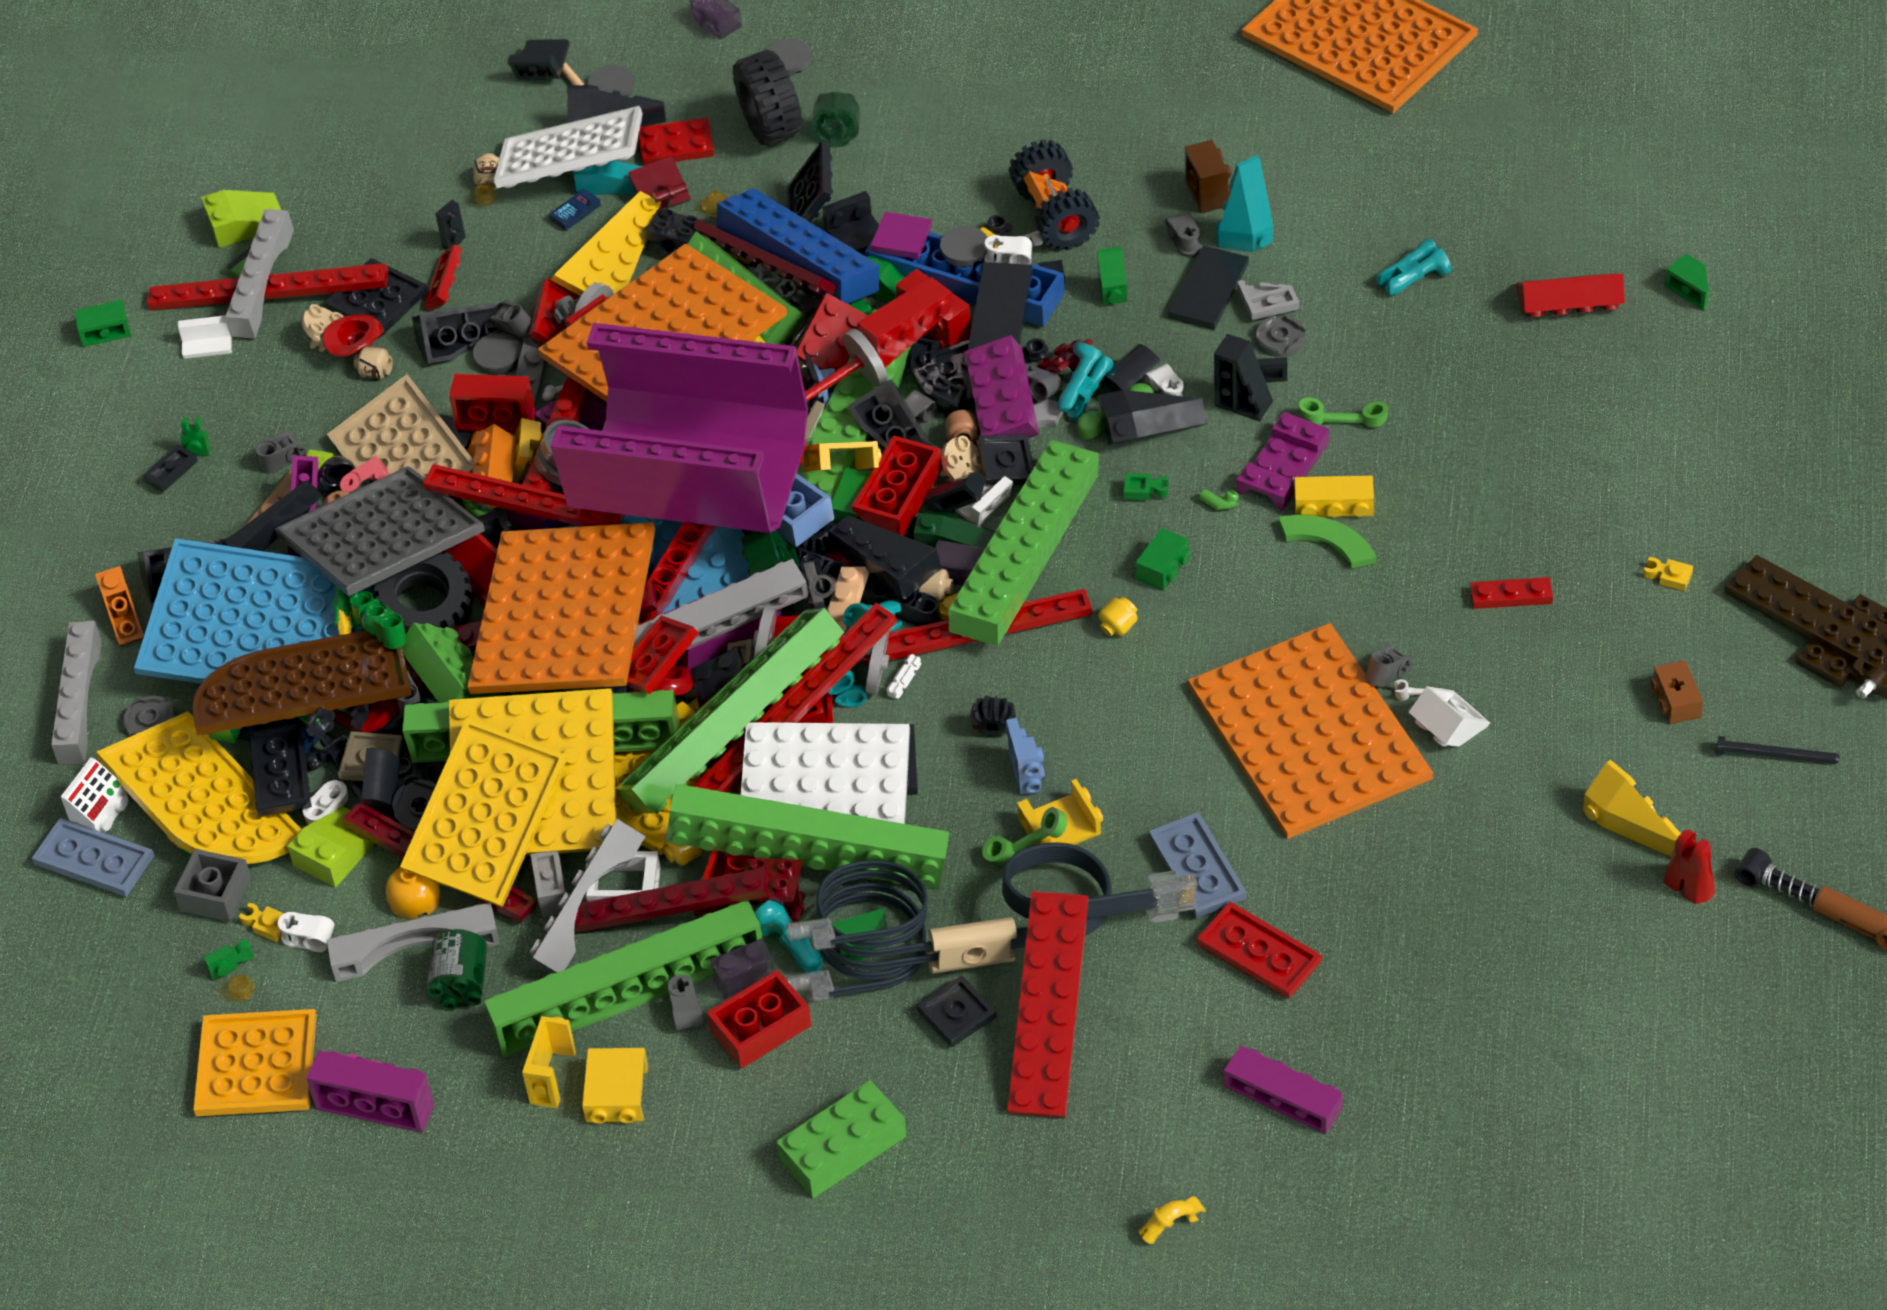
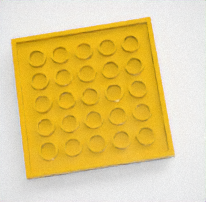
M612 689L449 700L450 753L465 719L469 718L563 753L568 757L525 856L558 851V853L591 851L593 846L597 849L600 847L603 840L599 836L607 824L612 826L617 820Z

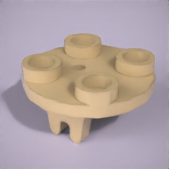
M315 304L311 305L304 312L301 322L307 335L312 338L310 342L311 349L319 345L320 352L325 350L323 345L324 331L331 322L342 318L343 315L338 312H331Z
M966 436L951 439L944 445L941 453L944 469L940 475L943 477L947 475L949 477L947 482L972 472L983 474L978 448Z

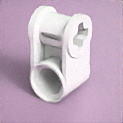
M992 235L985 240V249L987 250V254L984 257L985 262L1031 264L1032 242L1027 237Z
M1168 364L1157 367L1143 376L1144 384L1151 386L1154 393L1183 396L1181 393L1184 387L1183 381L1173 372Z
M287 912L278 919V927L282 932L281 940L285 946L307 949L314 952H324L327 950V939L331 938L334 922L321 915L313 916Z

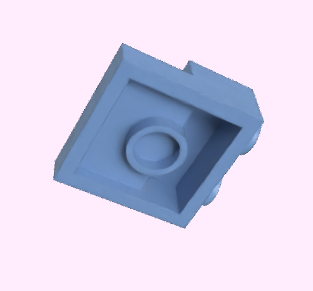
M1017 718L1006 720L1008 751L1020 795L1042 791L1041 779H1045L1042 764L1044 762L1041 746L1036 747L1033 736L1027 738L1025 728L1019 727Z

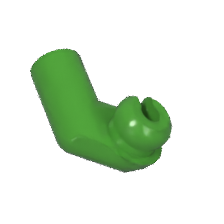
M1204 489L1199 496L1202 502L1215 510L1232 509L1238 504L1237 500L1239 498L1238 493L1233 490L1226 491L1225 496L1219 497L1211 491Z
M463 498L461 500L464 509L474 517L491 512L487 507L481 510L475 501Z

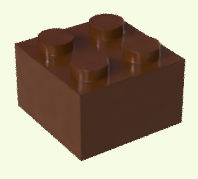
M1213 140L1185 146V182L1200 212L1205 213L1222 208L1224 202L1229 200L1231 194L1228 179L1231 178V170L1229 165L1223 162L1221 149L1216 148Z

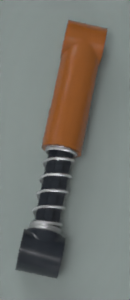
M1758 848L1748 849L1734 871L1735 877L1745 886L1757 887L1759 884L1768 885L1770 888L1775 886L1780 893L1785 891L1789 893V897L1796 896L1800 902H1809L1810 906L1814 907L1813 911L1875 939L1877 944L1887 951V914L1827 886L1817 889L1815 888L1816 885L1811 886L1805 883V880L1802 882L1794 878L1795 875L1789 876L1784 873V870L1782 872L1777 870L1776 866L1772 865L1770 856Z

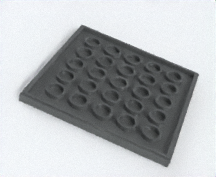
M410 466L275 528L277 536L348 596L482 533L485 529L481 521L446 494L425 490L423 485L425 478Z

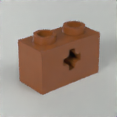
M1686 660L1655 666L1653 678L1650 679V687L1652 693L1657 694L1660 712L1662 715L1666 714L1669 724L1701 718L1703 699Z

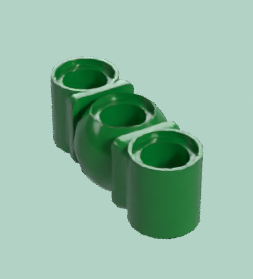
M357 592L350 597V606L355 625L361 626L369 635L377 637V640L383 642L384 647L388 649H397L405 645L406 634L401 615L395 614L388 606L379 603L378 599H373V595L369 592Z

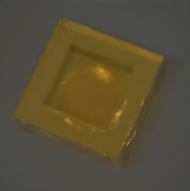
M713 190L700 204L701 211L717 218V203L726 200L730 196Z

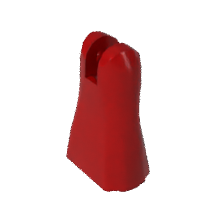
M1687 829L1679 834L1675 841L1674 851L1664 874V883L1675 891H1680L1683 888L1684 897L1694 904L1704 903L1713 898L1715 895V881L1711 867L1710 842L1702 839L1698 843L1696 841V833Z

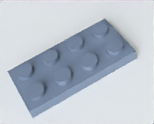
M1199 812L1149 831V838L1176 885L1184 883L1185 886L1195 885L1194 903H1189L1188 905L1196 918L1222 909L1230 901L1235 904L1247 899L1245 888Z
M60 818L33 855L32 861L36 866L127 897L154 858V853L152 849Z

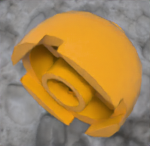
M401 867L395 869L389 876L385 886L386 899L391 911L403 919H418V915L425 912L427 915L432 913L439 905L442 897L439 883L401 869Z

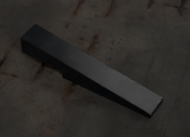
M308 480L304 481L227 538L225 543L230 547L264 551L278 538L275 528L302 516L322 497L321 493Z

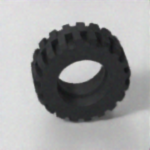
M764 50L737 60L732 70L733 82L743 115L754 137L758 139L760 144L770 146L797 136L803 128L801 107L799 106V99L790 75L778 54L772 50Z
M445 552V554L438 553L371 586V594L373 599H378L379 603L388 606L395 614L401 615L406 634L413 622L424 625L429 623L435 627H449L452 629L455 626L467 624L471 613L472 588L469 575L464 571V566L460 561L453 562L454 556ZM429 585L441 591L446 599L434 609L416 611L405 607L399 602L397 597L408 587Z

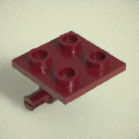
M673 156L628 171L636 193L638 194L641 191L654 198L656 203L660 201V209H667L691 200L687 185L681 177Z
M1090 338L1083 341L1077 339L1068 345L1062 343L1053 350L1055 353L1053 356L1042 360L1037 366L1040 369L1053 373L1062 372L1066 367L1075 372L1080 361L1073 352L1075 343L1082 342L1091 345L1093 341Z
M747 858L744 871L765 867L769 872L768 896L751 900L783 901L789 911V917L792 922L799 924L800 915L805 910L803 903L805 893L800 891L798 883L803 864L802 860Z

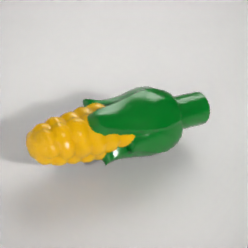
M335 585V595L332 599L334 625L337 626L339 635L352 633V628H355L350 606V596L346 595Z

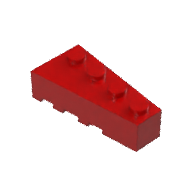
M930 277L857 322V330L870 342L886 368L951 311L952 292Z

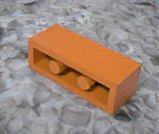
M495 424L480 431L475 439L476 448L473 458V473L512 482L517 438Z

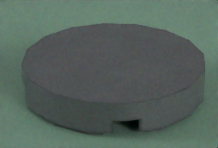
M785 38L777 40L766 49L778 54L790 76L795 75L796 71L800 70L802 72L806 70L811 62L809 46L798 39Z
M618 65L601 67L595 70L588 79V85L598 86L599 90L610 93L613 90L620 91V95L623 96L631 95L635 88L634 77L631 71Z
M972 226L952 228L941 238V255L945 257L949 264L959 267L974 265L973 262L984 260L987 254L985 240L988 237L982 230Z
M1282 315V318H1276V316L1269 317L1263 320L1256 330V343L1264 353L1274 357L1291 356L1299 352L1305 344L1306 334L1303 324L1290 316Z
M494 333L480 339L473 349L474 363L479 370L488 371V374L496 375L509 372L517 366L516 363H518L521 344L517 338L510 334Z
M147 696L136 700V704L130 705L126 709L123 723L126 732L131 737L174 718L177 714L175 707L164 697Z

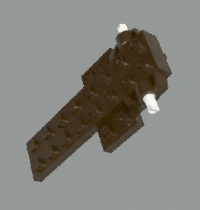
M1759 555L1752 558L1725 584L1724 592L1812 640L1796 656V664L1839 688L1849 679L1861 685L1856 690V694L1862 699L1866 698L1870 692L1885 699L1887 698L1886 607L1862 594H1859L1848 604Z

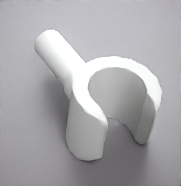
M1402 679L1394 682L1395 696L1400 701L1407 700L1410 695H1421L1424 690L1409 687L1408 682Z

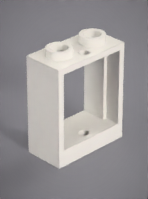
M636 851L628 865L613 870L644 871L642 890H598V879L586 891L583 900L594 901L659 888L661 866L658 851Z

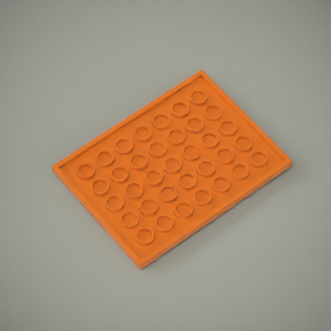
M1274 0L1242 29V37L1391 113H1395L1468 45L1478 33V28L1421 0Z
M685 243L539 347L538 353L539 357L607 402L608 385L599 351L588 350L587 340L593 323L752 341L787 315V309L779 302Z
M653 522L501 532L468 682L470 694L626 686L655 534Z
M1331 623L1188 679L1189 689L1287 839L1433 779L1434 772L1374 685L1366 681L1365 672Z

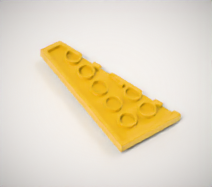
M640 191L565 263L550 280L580 296L588 286L595 282L608 285L614 294L628 285L647 240L645 239L646 230L659 209L661 202L656 203L654 198Z

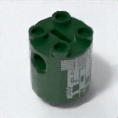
M463 929L445 930L433 938L426 992L430 998L440 1003V1008L443 1010L453 1011L457 1006L479 1005L481 1003L488 945L484 938L474 932Z

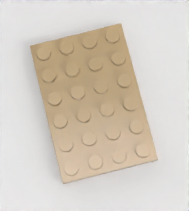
M408 374L327 433L343 457L351 460L356 468L377 456L386 466L389 474L410 466L426 478L433 464L473 473L474 462L472 457Z

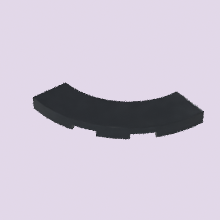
M920 337L911 347L910 361L913 378L920 390L928 398L937 402L940 406L957 411L967 395L966 388L952 383L939 373L936 365L939 342Z

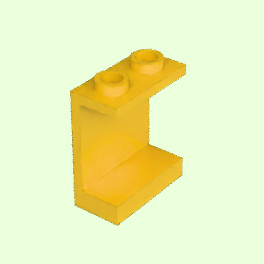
M877 442L810 445L806 448L802 462L803 473L830 470V451L854 450L856 470L878 468L881 460V451Z
M1077 779L1071 780L1072 794L1034 810L1027 799L1017 802L1018 820L1027 835L1041 828L1042 816L1050 807L1063 811L1067 817L1066 830L1060 837L1053 838L1047 836L1033 845L1051 842L1076 845L1101 834L1102 813L1097 806L1094 807L1092 805L1086 787L1082 788Z
M541 1016L522 1071L529 1103L532 1105L558 1108L560 1102L553 1067L548 1066L553 1054L575 1057L576 1049L569 1020H564L560 1017Z
M645 1048L588 1049L583 1096V1111L586 1122L601 1124L604 1122L632 1123L643 1121L644 1116L641 1107L643 1073H647L648 1070Z

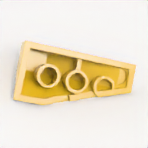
M1612 760L1607 761L1585 793L1583 811L1586 816L1608 830L1671 857L1675 841L1681 833L1667 817H1659L1652 806L1654 802L1648 796L1643 798L1633 787L1636 782L1629 774Z

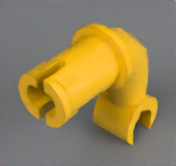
M1191 1197L1185 1201H1170L1160 1208H1155L1153 1211L1154 1215L1138 1232L1142 1235V1239L1145 1242L1153 1244L1165 1228L1173 1225V1221L1176 1218L1185 1215L1190 1222H1196L1199 1220L1196 1214L1201 1211L1206 1212V1209L1197 1197Z

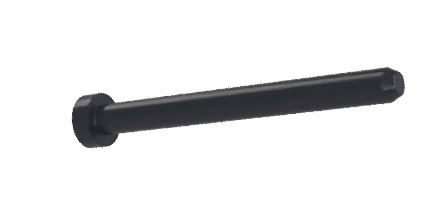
M1718 736L1716 755H1723L1725 751L1830 764L1839 763L1840 757L1837 753L1725 741V736Z

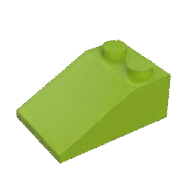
M222 190L201 197L207 220L219 248L255 237L264 210H281L275 194L270 192Z
M342 806L304 827L287 847L293 866L336 888L375 843L343 826V817L350 810Z

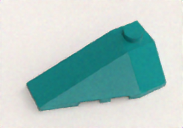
M1255 155L1236 164L1229 185L1231 194L1229 200L1223 204L1222 209L1225 212L1222 220H1218L1216 226V245L1219 248L1254 252L1273 243V221L1260 157Z
M616 160L609 161L602 166H587L581 171H574L576 191L578 193L582 189H586L593 195L637 194L628 171L643 166Z

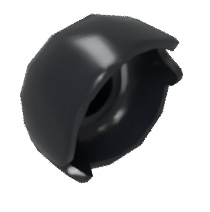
M333 456L321 465L318 471L319 482L328 492L342 490L340 488L342 478L356 467L351 460L345 457Z

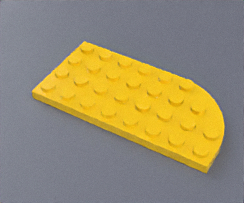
M188 711L96 752L98 762L118 779L119 784L165 834L179 847L193 854L195 849L245 859L247 864L270 861L289 853L287 846L302 830L285 812L258 817L253 778L215 739H210L209 734L197 736L194 717Z

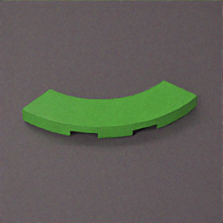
M1313 515L1279 517V525L1286 542L1297 540L1326 542L1334 546V550L1346 559L1351 569L1377 563V557L1368 542L1356 531L1340 522Z

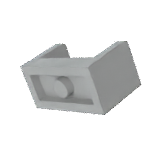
M554 851L531 854L542 916L559 914L561 909L557 905L566 892L559 853Z

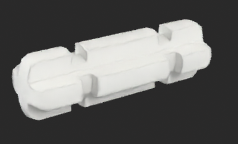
M911 654L906 658V664L901 666L893 678L894 682H891L886 689L889 697L895 700L900 698L904 692L903 690L906 689L914 677V672L921 666L920 657Z

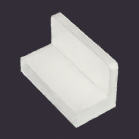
M226 315L178 321V329L182 340V356L184 359L229 354L232 352V335L225 318Z
M1004 476L997 484H984L980 501L955 511L968 521L981 525L1011 497L1013 482Z

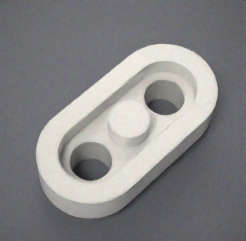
M337 780L329 781L311 798L312 807L303 809L307 824L315 822L346 804L349 794L343 782Z

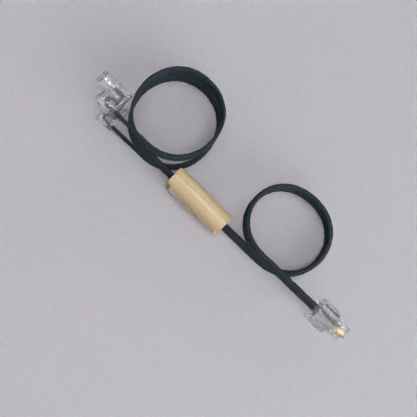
M1051 842L1027 847L1010 857L1003 869L1002 894L1004 900L1013 911L1028 919L1031 898L1022 895L1012 886L1010 880L1015 874L1030 866L1043 863H1066L1079 867L1089 873L1099 884L1103 896L1089 898L1085 936L1099 928L1107 915L1145 910L1150 923L1178 919L1179 911L1196 909L1195 900L1198 883L1195 875L1177 877L1175 870L1147 874V880L1151 884V889L1111 894L1110 876L1103 863L1088 850L1073 844ZM867 860L853 862L833 870L824 878L817 893V919L787 923L788 939L790 941L809 938L813 951L820 950L821 955L831 967L849 977L878 980L905 973L889 980L839 988L833 987L828 969L787 975L786 980L795 991L808 989L811 1002L813 1003L834 999L833 996L898 985L913 976L922 963L928 962L930 972L935 974L1015 961L1013 949L1026 947L1028 927L1016 928L1013 917L929 929L928 934L931 941L925 942L928 898L926 888L920 878L906 867L888 861ZM865 868L888 869V870L896 871V872L901 873V874H903V875L906 876V877H904V876H901V875H899V874H896V873H893V872H889V871H882V870H865V871H857V872L848 873V874H845V875H843V876H840V877L836 878L837 876H839V875H841V874H844V873H846V872L853 871V870H858V869H865ZM863 878H883L896 881L911 889L919 898L922 908L919 910L912 899L900 890L878 883H862L847 886L832 893L826 899L825 897L832 889L848 881ZM860 891H879V892H884V893L891 894V895H893V896H895V897H897V898L900 899V900H898V899H896V898H894V897H891V896H888V895H885V894H880V893H859V894H853V895H849V896L843 897V898H841V899H839V900L833 902L834 900H836V899H838V898H840V897H842V896H844V895H847V894H850V893H854V892H860ZM880 901L899 908L911 920L891 928L844 934L831 924V920L827 916L835 909L849 903ZM910 929L909 931H907V932H905V933H903V934H901V935L895 936V937L885 938V939L868 940V939H873V938H880V937H886V936L896 935V934L902 933V932H904V931ZM918 932L921 943L884 949H860L844 944L848 943L868 948L885 947L904 942ZM837 947L848 954L860 957H883L910 952L916 953L913 957L882 962H861L849 959L836 952L833 948ZM933 949V952H927V955H924L925 950ZM838 962H840V963H842V964H844V965H846V966H849V967H852V968H856V969H862V970H881V969H888V968H894V969H890V970H886V971H879V972H863V971H857V970H853V969L847 968V967H845V966L839 964Z

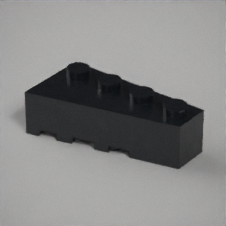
M849 515L829 530L835 552L856 567H866L870 577L902 600L909 597L942 569L936 548Z

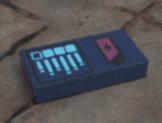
M582 189L549 213L550 220L567 231L600 207L601 201L586 189Z

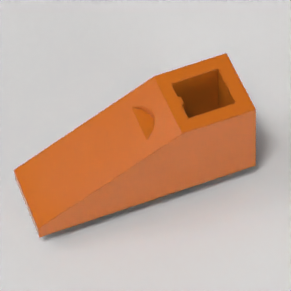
M118 566L96 573L95 576L119 646L143 639L144 635L121 567Z

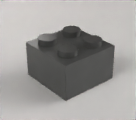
M195 849L174 890L180 911L231 922L252 879L246 860Z

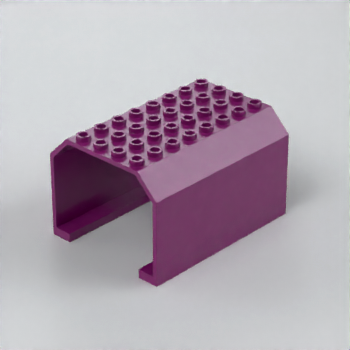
M593 323L587 340L588 350L599 351L608 385L606 421L602 431L557 426L550 447L568 507L767 533L780 528L806 442L808 405L796 346Z

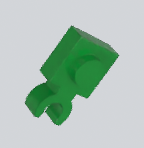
M184 416L181 423L182 433L180 435L182 447L196 454V456H209L211 452L207 430H200L202 425L201 418L196 417L195 423L190 424L187 416Z
M1125 473L1124 499L1150 500V494L1166 498L1168 497L1167 487H1169V478L1161 476L1151 479V474Z
M247 939L239 941L233 948L226 945L203 957L207 971L213 981L238 969L237 963L246 962L255 957Z

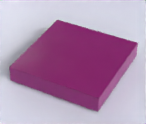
M885 211L872 241L871 251L919 259L932 227V219Z

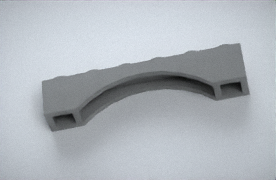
M264 210L225 317L232 337L256 338L262 321L264 295L270 271L278 255L288 248L294 232L289 213L286 210Z
M95 621L69 622L51 744L58 765L85 764L88 744V691L92 671L99 661L102 642Z
M618 819L612 826L609 824L605 826L599 836L603 840L600 847L597 849L593 846L585 859L589 863L586 870L582 871L579 869L571 882L575 886L572 893L568 894L565 892L557 905L561 909L556 918L551 916L543 928L547 932L542 941L537 939L529 951L533 955L529 964L547 975L565 970L576 952L574 924L578 907L586 891L602 876L617 868L628 865L645 838L643 834Z
M491 903L477 904L460 910H450L442 914L429 917L424 916L407 922L393 923L385 927L367 929L363 932L327 939L331 967L336 982L364 976L374 965L400 950L417 945L432 944L433 938L445 930H468L484 938L488 947L500 945Z

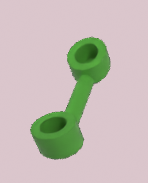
M1144 383L1134 384L1128 389L1129 391L1154 393L1152 387ZM1101 409L1096 412L1087 411L1079 417L1077 427L1081 438L1087 440L1094 439L1102 432L1103 417Z
M1306 397L1299 401L1298 416L1318 425L1322 423H1363L1367 427L1375 428L1387 421L1388 406L1384 402L1375 401L1367 404L1363 408L1362 413H1326L1321 401L1312 397Z
M1055 807L1048 808L1042 816L1041 828L1014 843L1000 836L988 839L982 849L983 857L987 861L1003 867L1010 857L1020 850L1037 843L1047 836L1053 838L1060 837L1067 827L1065 813Z

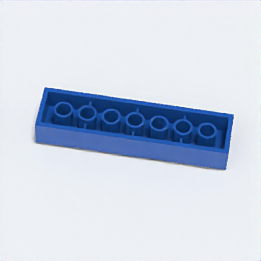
M749 189L742 194L728 197L726 200L717 203L718 229L837 285L833 294L830 295L848 304L879 291L880 265L764 195L759 190ZM823 290L822 295L825 296L828 292Z
M929 232L919 259L872 252V242L865 250L866 257L872 256L891 262L904 277L918 269L929 278H934L966 303L976 306L985 260L973 262L974 265L968 267L949 264L940 252V242L943 236ZM1030 264L1033 266V274L1024 321L1044 327L1065 295L1064 273Z

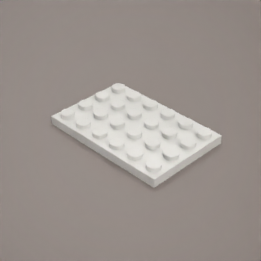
M640 106L505 138L494 177L496 187L511 188L521 182L527 181L531 183L539 180L541 177H556L566 171H581L587 166H602L612 160H626L635 153L642 119Z
M748 723L745 731L741 795L905 824L910 726L909 724Z

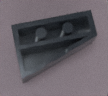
M1226 334L1214 353V406L1261 421L1272 404L1273 399L1251 342L1241 337Z

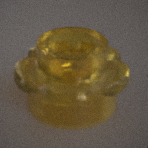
M480 184L475 188L474 200L478 204L489 205L493 202V199L497 198V192L494 191L493 186L490 184Z
M244 974L234 976L228 986L229 995L234 1000L249 999L252 996V992L256 989L254 981H251Z

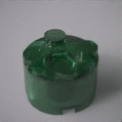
M841 92L820 94L813 106L811 129L814 137L830 143V147L835 148L844 147L849 144V141L857 137L860 107L854 95Z

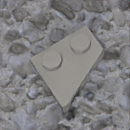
M1243 280L1237 281V289L1252 321L1299 309V300L1292 285H1272L1271 283L1260 282V286L1245 285Z

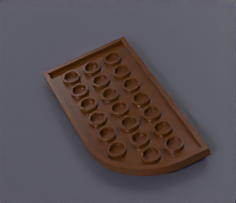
M366 631L259 650L227 662L212 672L199 686L193 700V716L198 736L224 730L240 729L256 724H266L277 720L293 719L298 716L314 714L321 707L328 711L346 709L351 706L373 704L388 699H399L412 694L402 647L388 649L384 647L383 642L377 640V637L369 635Z

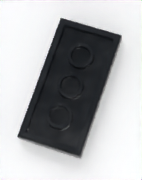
M1203 245L1168 311V318L1215 330L1237 287V281L1241 280L1249 264V257Z
M983 263L968 350L1010 335L1020 345L1033 274L1032 265Z
M301 721L248 731L258 817L312 807Z

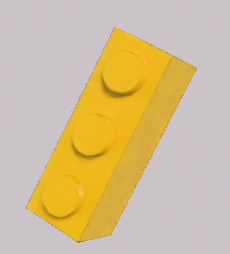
M1373 476L1295 477V515L1320 517L1373 516Z

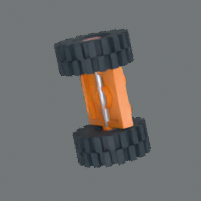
M1045 139L1040 140L1039 144L1036 141L1031 142V146L1028 148L1026 145L1023 146L1021 153L1018 151L1015 153L1016 160L1011 159L1010 161L1011 167L1008 168L1009 176L1020 196H1023L1026 200L1030 198L1037 203L1036 214L1038 216L1034 217L1035 225L1046 245H1049L1052 249L1057 247L1059 251H1063L1064 247L1070 250L1073 249V245L1081 246L1083 240L1089 241L1091 239L1089 235H1094L1096 233L1095 227H1099L1100 215L1090 196L1085 191L1082 193L1081 189L1076 188L1073 191L1072 188L1066 187L1070 183L1068 178L1073 176V166L1062 146L1053 140H1049L1047 143Z

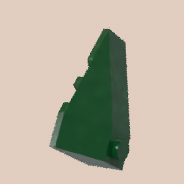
M923 511L918 514L914 529V540L936 548L940 556L979 560L996 531L950 513Z

